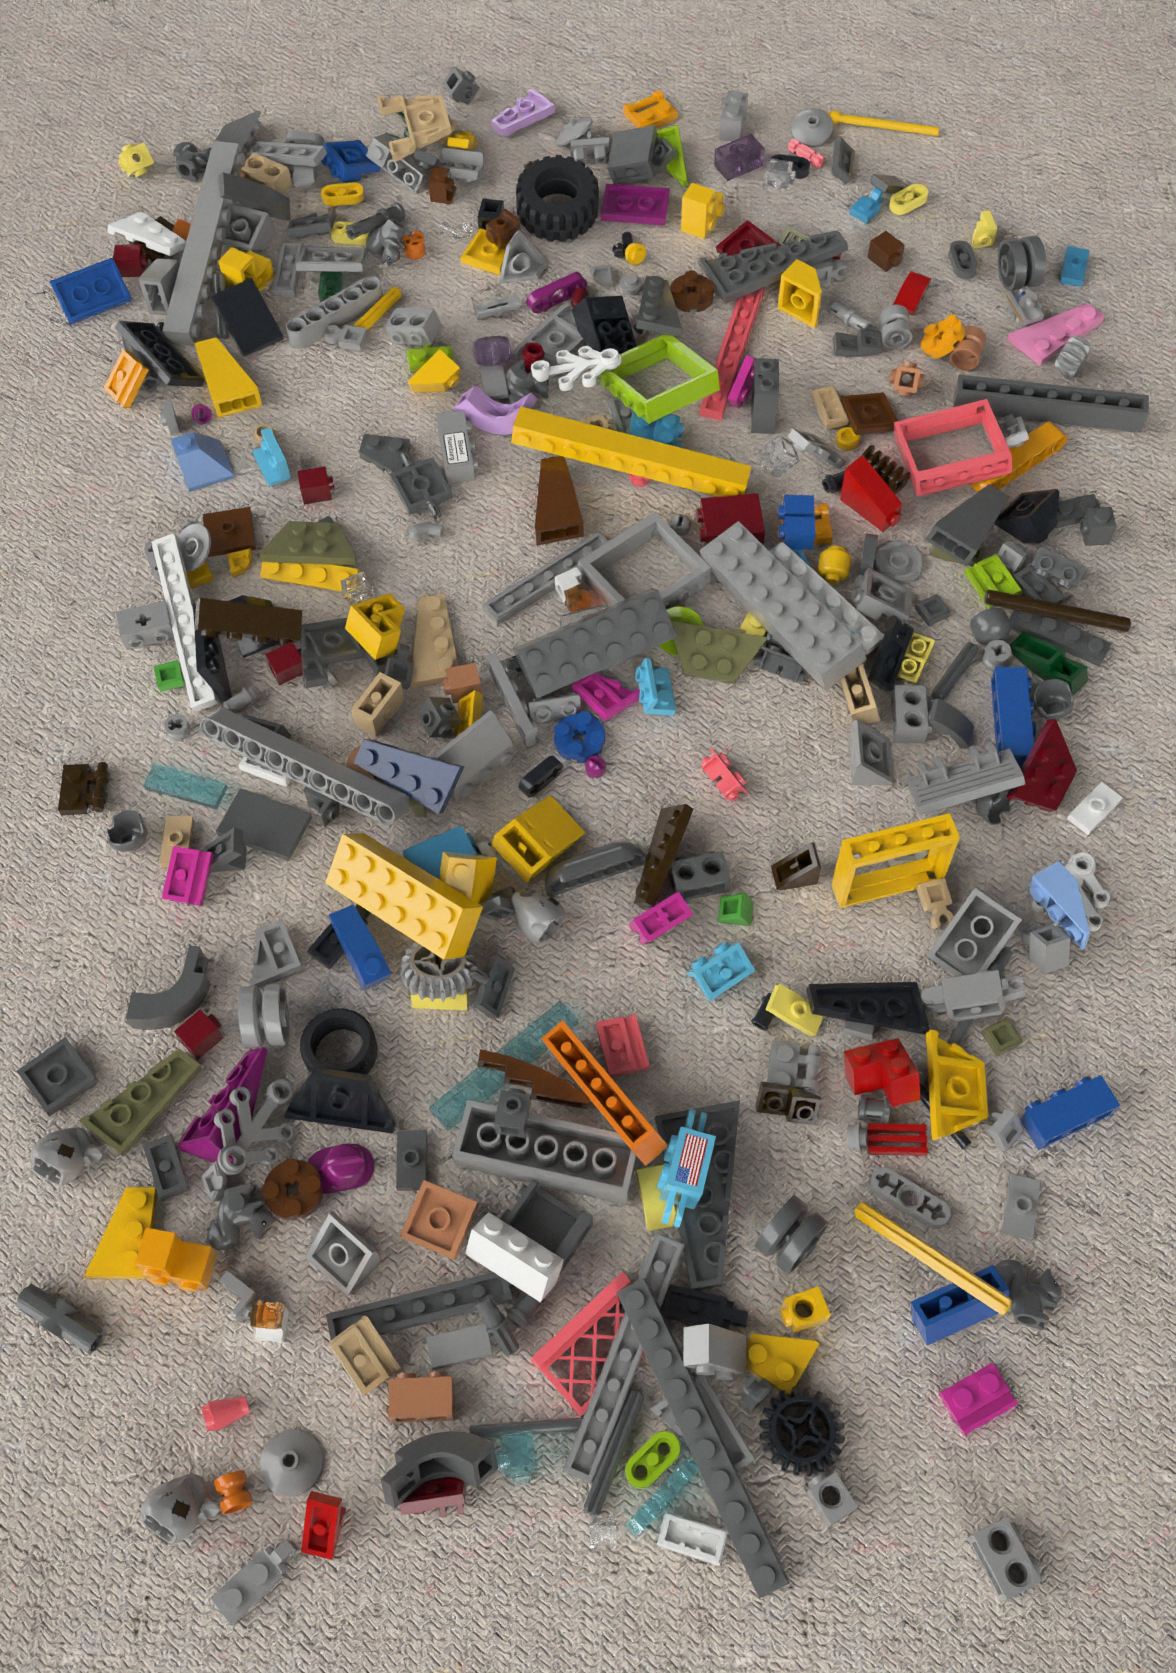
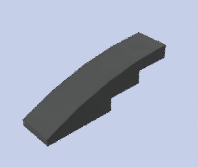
M224 172L219 175L220 198L233 200L237 206L266 212L269 214V217L286 221L291 220L288 197L269 187Z

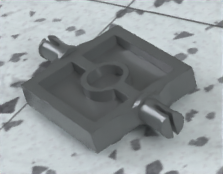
M403 452L400 458L405 466L389 475L408 514L411 515L418 511L429 509L433 519H437V516L440 518L442 512L437 505L452 499L453 494L433 457L424 461L413 462L409 452H405V454Z

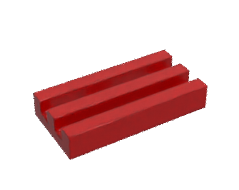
M868 1123L866 1126L868 1155L927 1156L928 1154L926 1124ZM873 1133H914V1134H919V1136H917V1135H873ZM874 1142L920 1143V1147L874 1146Z

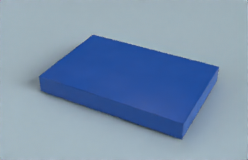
M113 258L50 281L69 325L132 302V298Z

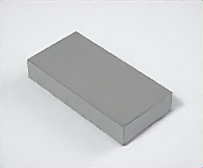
M486 1324L426 1337L432 1370L493 1356Z

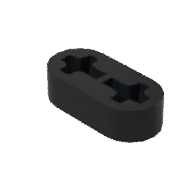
M777 154L770 159L769 171L775 176L803 179L809 174L810 162L804 157Z
M555 756L547 757L522 778L518 785L519 790L528 798L535 796L559 776L563 770V764Z

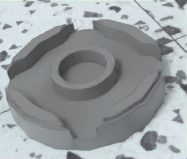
M890 541L883 544L876 552L874 570L902 585L915 581L920 576L923 567L922 554L915 546L906 545L907 542Z

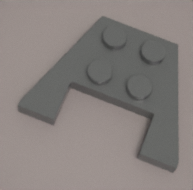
M347 618L301 625L300 646L305 688L327 685L328 676L322 665L366 658L377 676L379 672L385 674L388 658L382 657L375 660L345 629Z

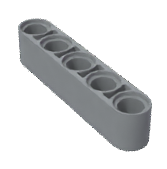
M368 276L288 320L286 329L290 345L294 348L302 349L323 338L325 333L330 334L329 325H336L340 328L364 315L383 296L380 279Z

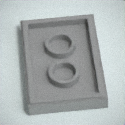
M304 246L296 262V271L363 272L369 256L368 248Z

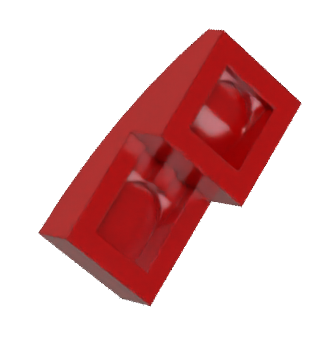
M910 271L893 305L906 307L909 315L914 316L920 301L924 298L931 278Z

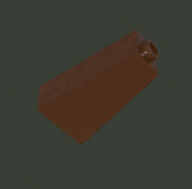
M556 456L541 459L535 518L536 545L584 537L583 518L565 457Z

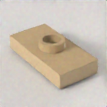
M834 385L811 391V397L826 430L848 425V416Z
M166 816L160 857L161 867H169L173 846L191 849L195 821L193 816Z

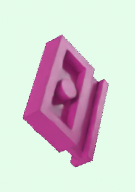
M173 846L161 899L202 907L214 854Z
M993 1362L938 1394L953 1420L961 1429L963 1436L1019 1404L1011 1395L1009 1387Z

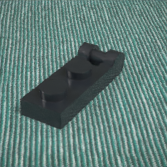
M895 615L890 616L885 623L886 632L868 677V681L884 691H892L914 631L910 625L902 624L901 619Z

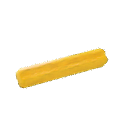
M393 286L353 326L367 328L368 331L402 297L401 290Z

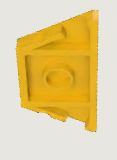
M930 1030L926 1033L932 1140L941 1139L988 1118L985 1063L974 1055L967 1054L957 1044L953 1043L950 1045L939 1038V1032L936 1030Z

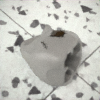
M542 889L533 894L517 891L511 898L518 927L522 934L533 943L540 944L552 937L566 918V912L562 905L555 899L545 896Z
M71 1127L50 1133L37 1141L31 1151V1168L41 1178L50 1181L56 1186H62L74 1181L82 1172L83 1164L91 1165L94 1162L100 1161L104 1152L98 1146L93 1145L85 1129Z
M186 1474L158 1485L148 1494L142 1506L141 1521L150 1531L160 1536L166 1542L177 1543L187 1538L196 1529L198 1519L205 1521L209 1517H215L220 1510V1505L209 1496L202 1477L196 1474Z

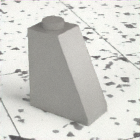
M157 258L139 277V283L149 314L167 315L180 267L178 260Z

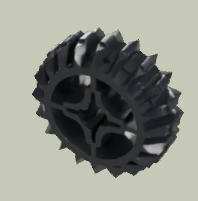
M792 1387V1398L789 1397L785 1390L780 1391L779 1395L782 1403L772 1397L769 1403L774 1410L765 1407L762 1411L764 1416L770 1420L763 1419L759 1421V1427L768 1430L759 1434V1440L770 1441L769 1444L763 1447V1452L769 1453L774 1450L776 1454L772 1456L770 1462L775 1464L779 1458L783 1460L784 1463L780 1469L782 1472H786L789 1464L794 1466L793 1476L798 1477L801 1467H804L806 1477H811L813 1465L819 1474L823 1473L824 1465L822 1461L828 1466H832L835 1463L829 1453L839 1456L842 1452L834 1443L840 1444L845 1441L843 1435L835 1433L836 1431L843 1430L845 1427L844 1423H834L833 1421L840 1416V1411L835 1410L830 1413L828 1409L833 1404V1401L829 1399L823 1405L819 1402L822 1398V1392L818 1391L815 1397L811 1398L809 1387H805L803 1396L799 1395L797 1387ZM802 1406L807 1408L805 1414L800 1418H794L789 1415L785 1417L781 1414L791 1407ZM816 1413L825 1424L827 1440L821 1437L822 1434L814 1427L813 1420ZM808 1418L806 1424L808 1429L806 1432H809L810 1436L804 1435L795 1445L798 1436H796L797 1431H794V1427L799 1428ZM776 1423L781 1425L782 1430L787 1432L790 1437L788 1450H785L778 1440ZM803 1445H810L814 1448L818 1446L823 1449L812 1457L796 1456L799 1448Z

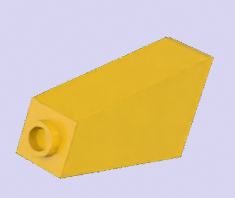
M217 337L194 343L218 418L262 406L258 387Z

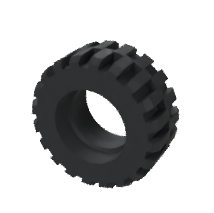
M556 155V157L551 158L550 156H545L543 160L537 159L533 161L532 166L528 165L523 170V173L519 175L516 185L517 215L521 224L529 233H535L537 238H546L549 242H554V240L566 242V239L574 240L578 238L579 234H585L588 228L594 225L595 219L598 216L599 187L598 180L593 175V171L588 166L585 168V164L580 160L574 161V158L567 156V158L562 157V155ZM551 194H564L573 199L566 203L554 204L546 202L542 198Z

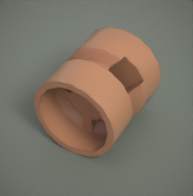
M965 326L966 333L961 343L957 340L954 344L955 349L951 351L950 362L957 369L963 371L973 370L980 362L986 342V335L983 330L975 326Z

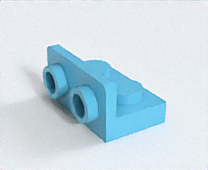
M270 427L262 429L263 440L260 441L261 448L255 449L252 452L268 486H273L287 481L291 477L286 459Z
M645 658L640 667H637L635 674L636 681L639 682V700L643 704L644 714L673 716L676 712L669 669L652 667L651 658Z
M728 941L719 944L713 949L715 952L708 958L705 956L698 958L691 963L693 968L686 972L689 977H694L708 1001L713 1000L756 971L739 942L729 944Z

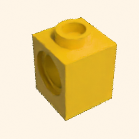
M819 1286L784 1298L783 1308L780 1309L784 1325L786 1327L790 1326L793 1334L826 1323L831 1316ZM806 1305L811 1311V1316L807 1318L800 1317L796 1313L795 1307Z

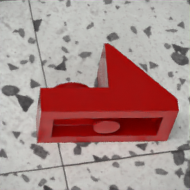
M314 1491L310 1492L306 1503L302 1553L330 1560L333 1559L346 1513V1508L341 1506L342 1498Z

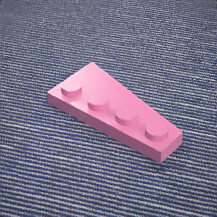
M1087 303L1009 333L1007 341L1041 366L1060 353L1072 336L1082 337L1101 324L1104 315Z

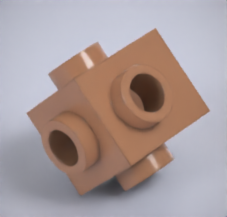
M903 361L902 366L897 365V370L892 369L889 383L894 384L893 389L897 390V395L910 397L911 392L916 393L917 388L922 389L924 374H920L921 369L916 368L917 363ZM909 374L911 381L904 383L902 381L903 375Z

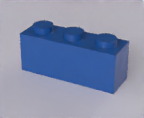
M1101 1075L1093 1079L1087 1076L1076 1082L1074 1088L1068 1091L1065 1088L1059 1089L1050 1095L1051 1099L1043 1103L1040 1100H1036L1025 1107L1026 1111L1020 1121L1038 1150L1115 1113L1120 1104Z
M994 1265L973 1273L1009 1297V1288ZM954 1283L910 1302L912 1321L926 1345H930L998 1314V1312Z

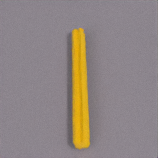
M860 1202L855 1208L854 1212L857 1219L999 1314L1005 1315L1012 1305L1011 1298L867 1203Z

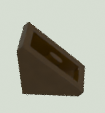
M810 842L771 865L777 890L816 885L818 883L821 864L815 843Z

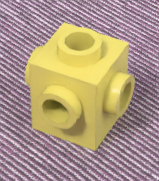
M144 142L136 146L130 143L122 147L123 152L119 154L120 159L118 163L122 171L127 172L128 176L135 174L136 177L147 173L146 169L154 164Z

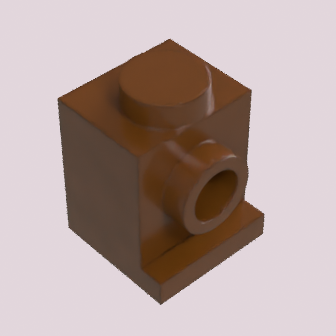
M433 166L428 180L430 202L451 205L456 192V186H454V179L451 178L450 169Z
M504 209L502 215L486 224V237L488 241L495 244L500 250L503 249L516 231L520 230V220L510 211Z

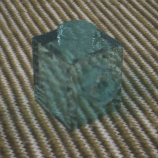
M525 1431L500 1435L502 1451L496 1452L498 1471H504L506 1479H512L513 1484L532 1481L531 1476L538 1475L533 1432Z

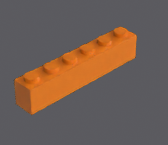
M563 1020L541 1038L645 1166L668 1147L667 1143Z

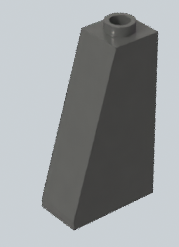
M987 485L937 521L925 540L967 566L977 553L1010 497L992 485Z

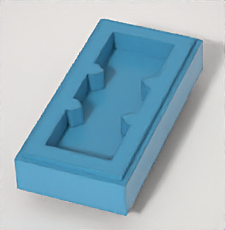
M1067 246L1060 283L1082 287L1089 256L1088 249Z

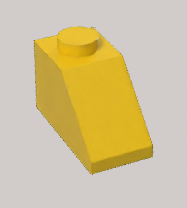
M439 349L408 380L409 388L413 393L446 392L450 387L454 388L461 379L460 367Z

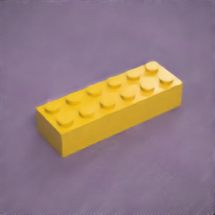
M365 833L342 834L326 884L445 960L464 957L483 906Z

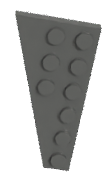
M837 230L812 235L809 240L805 241L788 240V244L776 246V243L743 249L736 255L727 256V253L719 254V258L707 260V257L699 258V262L709 280L714 283L715 289L722 300L727 304L781 280V275L796 259L813 266L847 251L848 243Z
M740 1100L694 1109L696 1113L692 1130L696 1131L701 1112L707 1113L703 1133L716 1136L702 1196L694 1209L685 1207L681 1225L678 1228L681 1243L685 1244L683 1253L692 1290L696 1291L722 1286ZM689 1110L655 1116L657 1133L667 1144L670 1142L671 1135L677 1136L680 1127H685ZM666 1149L662 1152L663 1160Z

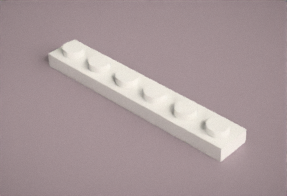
M784 542L769 551L842 624L855 633L854 636L863 644L865 655L881 645L884 634Z

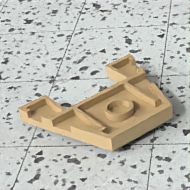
M385 95L377 96L382 116L401 111L404 112L410 137L388 142L393 162L452 133L443 96L416 95L415 99H404L403 95H395V99H385Z

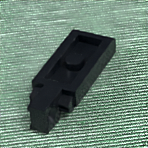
M357 904L355 907L367 925L368 921L366 919L371 912ZM331 923L307 951L309 956L329 970L345 953Z
M670 1284L662 1308L665 1318L694 1325L712 1324L728 1330L730 1325L746 1328L749 1313L734 1309V1302L727 1300V1297Z

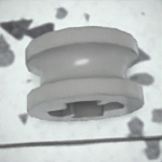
M172 715L164 723L167 735L172 740L180 741L185 739L190 733L187 720L182 715ZM181 725L182 727L181 729L175 728L173 730L174 726L179 727Z

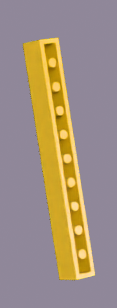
M520 406L513 425L511 441L513 444L717 497L743 495L751 470V466L522 406Z

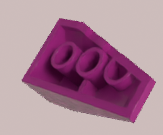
M261 1047L245 1053L227 1076L225 1082L228 1085L216 1095H212L208 1100L211 1107L202 1118L199 1116L194 1118L176 1148L212 1163L218 1161V1154L224 1148L221 1128L215 1125L214 1116L223 1109H229L234 1113L235 1121L232 1125L236 1142L241 1136L237 1106L231 1103L230 1093L238 1087L248 1089L250 1092L249 1107L252 1119L267 1049ZM237 1092L238 1099L243 1101L242 1094ZM222 1114V1115H221L222 1121H223L224 1123H227V1122H228L227 1117ZM229 1155V1161H234L233 1157Z

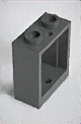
M755 358L751 397V433L774 434L779 398V359Z

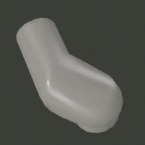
M429 522L411 525L408 529L410 531L408 538L409 540L420 541L421 533L442 537L444 526Z

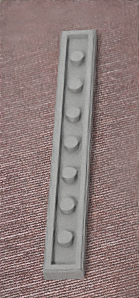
M657 1232L637 1281L643 1278L647 1279L661 1307L685 1244ZM626 1312L623 1315L562 1470L589 1484H592L643 1354V1348Z

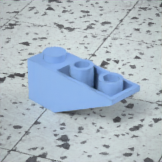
M1058 861L1033 875L1029 891L1032 898L1047 910L1049 917L1064 929L1066 935L1070 937V941L1075 942L1081 949H1084L1090 931L1078 882L1065 866Z

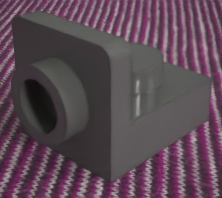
M307 786L303 789L307 804L313 809L318 810L319 822L322 826L326 827L339 813L338 802Z
M509 886L492 893V896L488 897L486 902L480 904L483 906L480 916L498 921L515 914L511 901L513 894L516 892L515 888Z

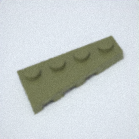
M178 1049L148 1070L146 1076L137 1082L134 1080L125 1087V1091L112 1100L109 1098L100 1105L101 1108L91 1115H85L79 1121L124 1157L203 1068L189 1055Z

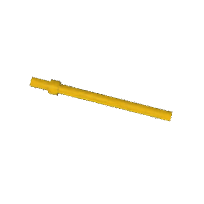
M834 110L826 112L831 117L833 124L836 125L838 123H846L938 136L939 127L840 114V111Z

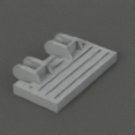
M992 741L985 742L986 753L979 755L975 745L971 746L969 751L975 766H971L969 761L947 767L948 774H946L940 756L934 757V769L928 770L924 761L917 762L923 781L920 782L918 776L908 778L907 782L919 815L1025 785L1024 775L1010 748L999 751L1000 758H998Z

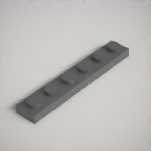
M492 1272L326 1314L330 1341L352 1324L361 1320L364 1315L369 1318L379 1335L478 1311L474 1304L488 1294L493 1296L496 1305L513 1302L509 1283Z

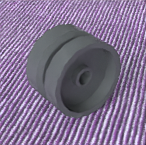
M1037 235L1022 237L1020 241L1017 238L1002 241L998 250L997 263L1003 287L1007 291L1021 289L1023 286L1034 287L1041 285L1046 275V254L1041 239Z
M796 1195L791 1197L776 1213L754 1245L766 1257L772 1256L784 1246L776 1258V1265L787 1275L792 1273L810 1255L829 1225V1222L817 1212L808 1216L801 1224L808 1211V1205Z

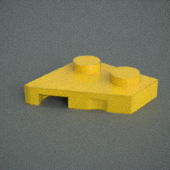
M752 1333L746 1342V1370L760 1379L764 1378L778 1391L785 1390L790 1396L792 1387L796 1386L820 1343L813 1340Z

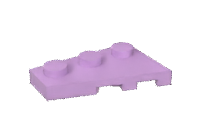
M531 88L526 98L520 97L516 100V106L506 108L491 120L492 128L503 137L509 136L513 132L526 128L530 124L555 113V105Z

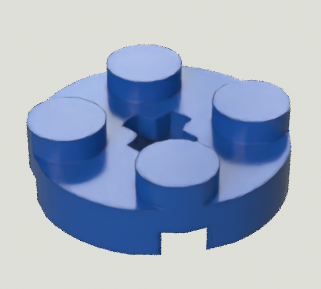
M582 711L578 714L569 715L554 727V745L559 755L564 759L569 760L570 758L577 760L578 763H585L590 756H599L605 744V729L601 722L592 717L589 712ZM575 735H585L584 741L574 740Z

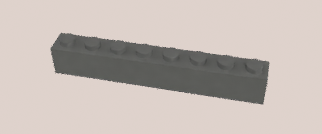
M961 374L958 375L953 398V407L987 399L994 416L998 417L1013 414L1014 418L1021 416L1025 420L1051 421L1052 423L1132 432L1142 431L1149 414V395Z

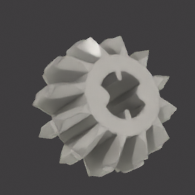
M1072 336L1055 361V369L1063 375L1075 376L1089 356L1092 344L1083 337Z

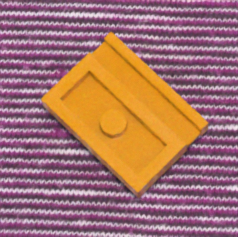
M123 349L106 382L104 390L117 402H120L122 407L130 409L149 368L144 367L143 363L131 351Z

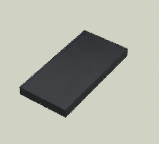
M117 322L115 328L166 385L203 386L204 378L154 323Z

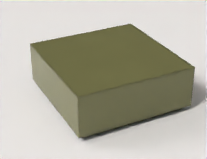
M1008 1018L982 1031V1035L997 1057L1021 1045L1023 1042Z

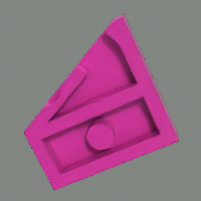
M746 355L728 396L731 406L739 409L747 401L753 387L755 358Z
M598 673L572 683V690L579 694L580 698L604 721L639 701V689H635L634 692L621 687V682L607 679Z

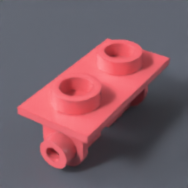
M711 748L710 751L713 753V756L711 758L707 756L701 761L703 771L706 772L713 782L719 777L723 778L715 785L726 800L735 801L739 797L738 793L741 790L747 795L748 792L743 787L747 783L738 771L732 773L728 768L731 762L723 752L717 754Z

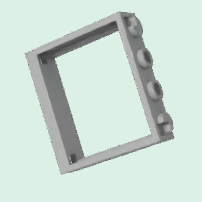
M656 512L578 560V570L581 573V579L608 607L625 599L599 572L655 536H658L693 571L660 593L666 610L679 602L686 601L697 590L704 589V586L710 583L711 567Z

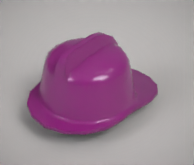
M340 1144L324 1148L315 1152L307 1161L318 1171L322 1178L323 1194L361 1187L371 1179L374 1173L375 1162L372 1154L359 1144Z

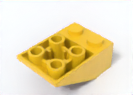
M549 795L514 818L496 833L491 845L528 884L580 840L586 832Z

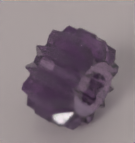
M485 336L473 342L472 350L476 364L492 366L506 363L511 359V345L505 336Z

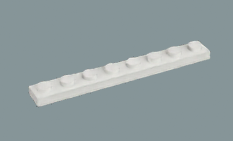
M173 533L151 541L190 705L197 712L219 702L217 694L197 672L193 616L194 601L178 537Z

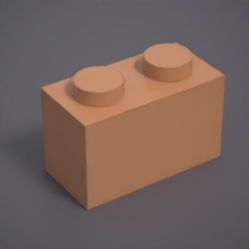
M436 1371L428 1373V1377L416 1378L415 1373L397 1374V1378L389 1379L388 1418L392 1423L455 1421V1382L453 1377L447 1376V1372Z

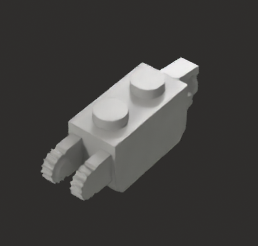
M984 970L970 975H953L950 978L941 979L942 985L925 988L921 993V999L924 1002L923 1005L927 1013L947 1012L948 1017L954 1021L1001 1015L1006 1009L1005 1002L1026 996L1022 976L1000 977L999 970Z

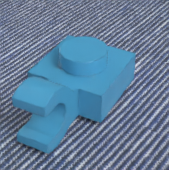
M875 187L869 198L863 195L850 207V215L868 224L880 212V204L884 200L881 197L883 192Z

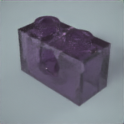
M752 134L746 135L715 148L714 166L727 181L762 167L764 164L765 148Z

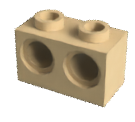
M253 153L245 161V166L241 169L246 179L262 184L281 194L292 185L288 167L257 153Z

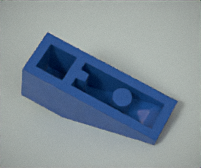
M350 905L329 914L328 917L362 991L388 980L391 975L388 965L355 905Z

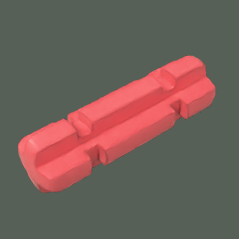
M792 139L788 143V150L790 152L796 153L798 157L808 159L816 168H820L824 164L825 157L823 155L816 154L815 150L803 143L801 144L797 139Z

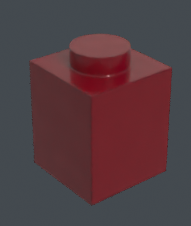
M141 244L115 245L113 259L121 277H140L145 272V267L149 266L148 255L144 254Z
M326 466L297 471L304 505L332 500L331 490H335L333 476H328Z
M293 641L265 654L268 667L279 686L303 675L301 648L297 650Z
M201 1009L174 1030L179 1041L196 1060L200 1059L224 1039L219 1030L222 1027L220 1022L213 1014L207 1016Z

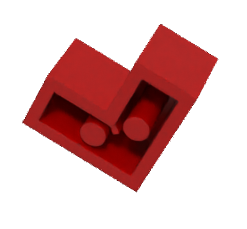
M899 1038L844 1051L845 1078L854 1095L883 1089L892 1107L920 1100L919 1072Z

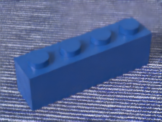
M995 667L990 682L997 755L1000 758L999 751L1010 748L1021 769L1035 744L1036 722L1032 721L1031 718L1034 711V701L1029 698L1032 681L1031 678H1027L1026 667Z

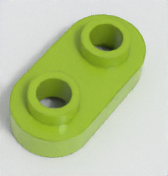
M668 1431L657 1432L628 1460L625 1467V1476L632 1487L636 1489L650 1487L677 1460L680 1453V1443L677 1437ZM661 1444L669 1446L670 1452L667 1455H661L658 1452V1447ZM644 1467L647 1470L646 1477L638 1478L635 1475L636 1468Z

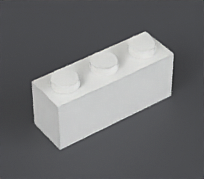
M489 1212L471 1230L465 1253L539 1302L556 1285L564 1261L561 1257Z

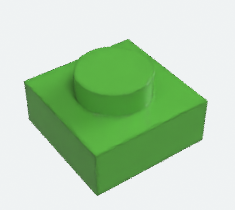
M178 660L153 666L160 692L185 686Z

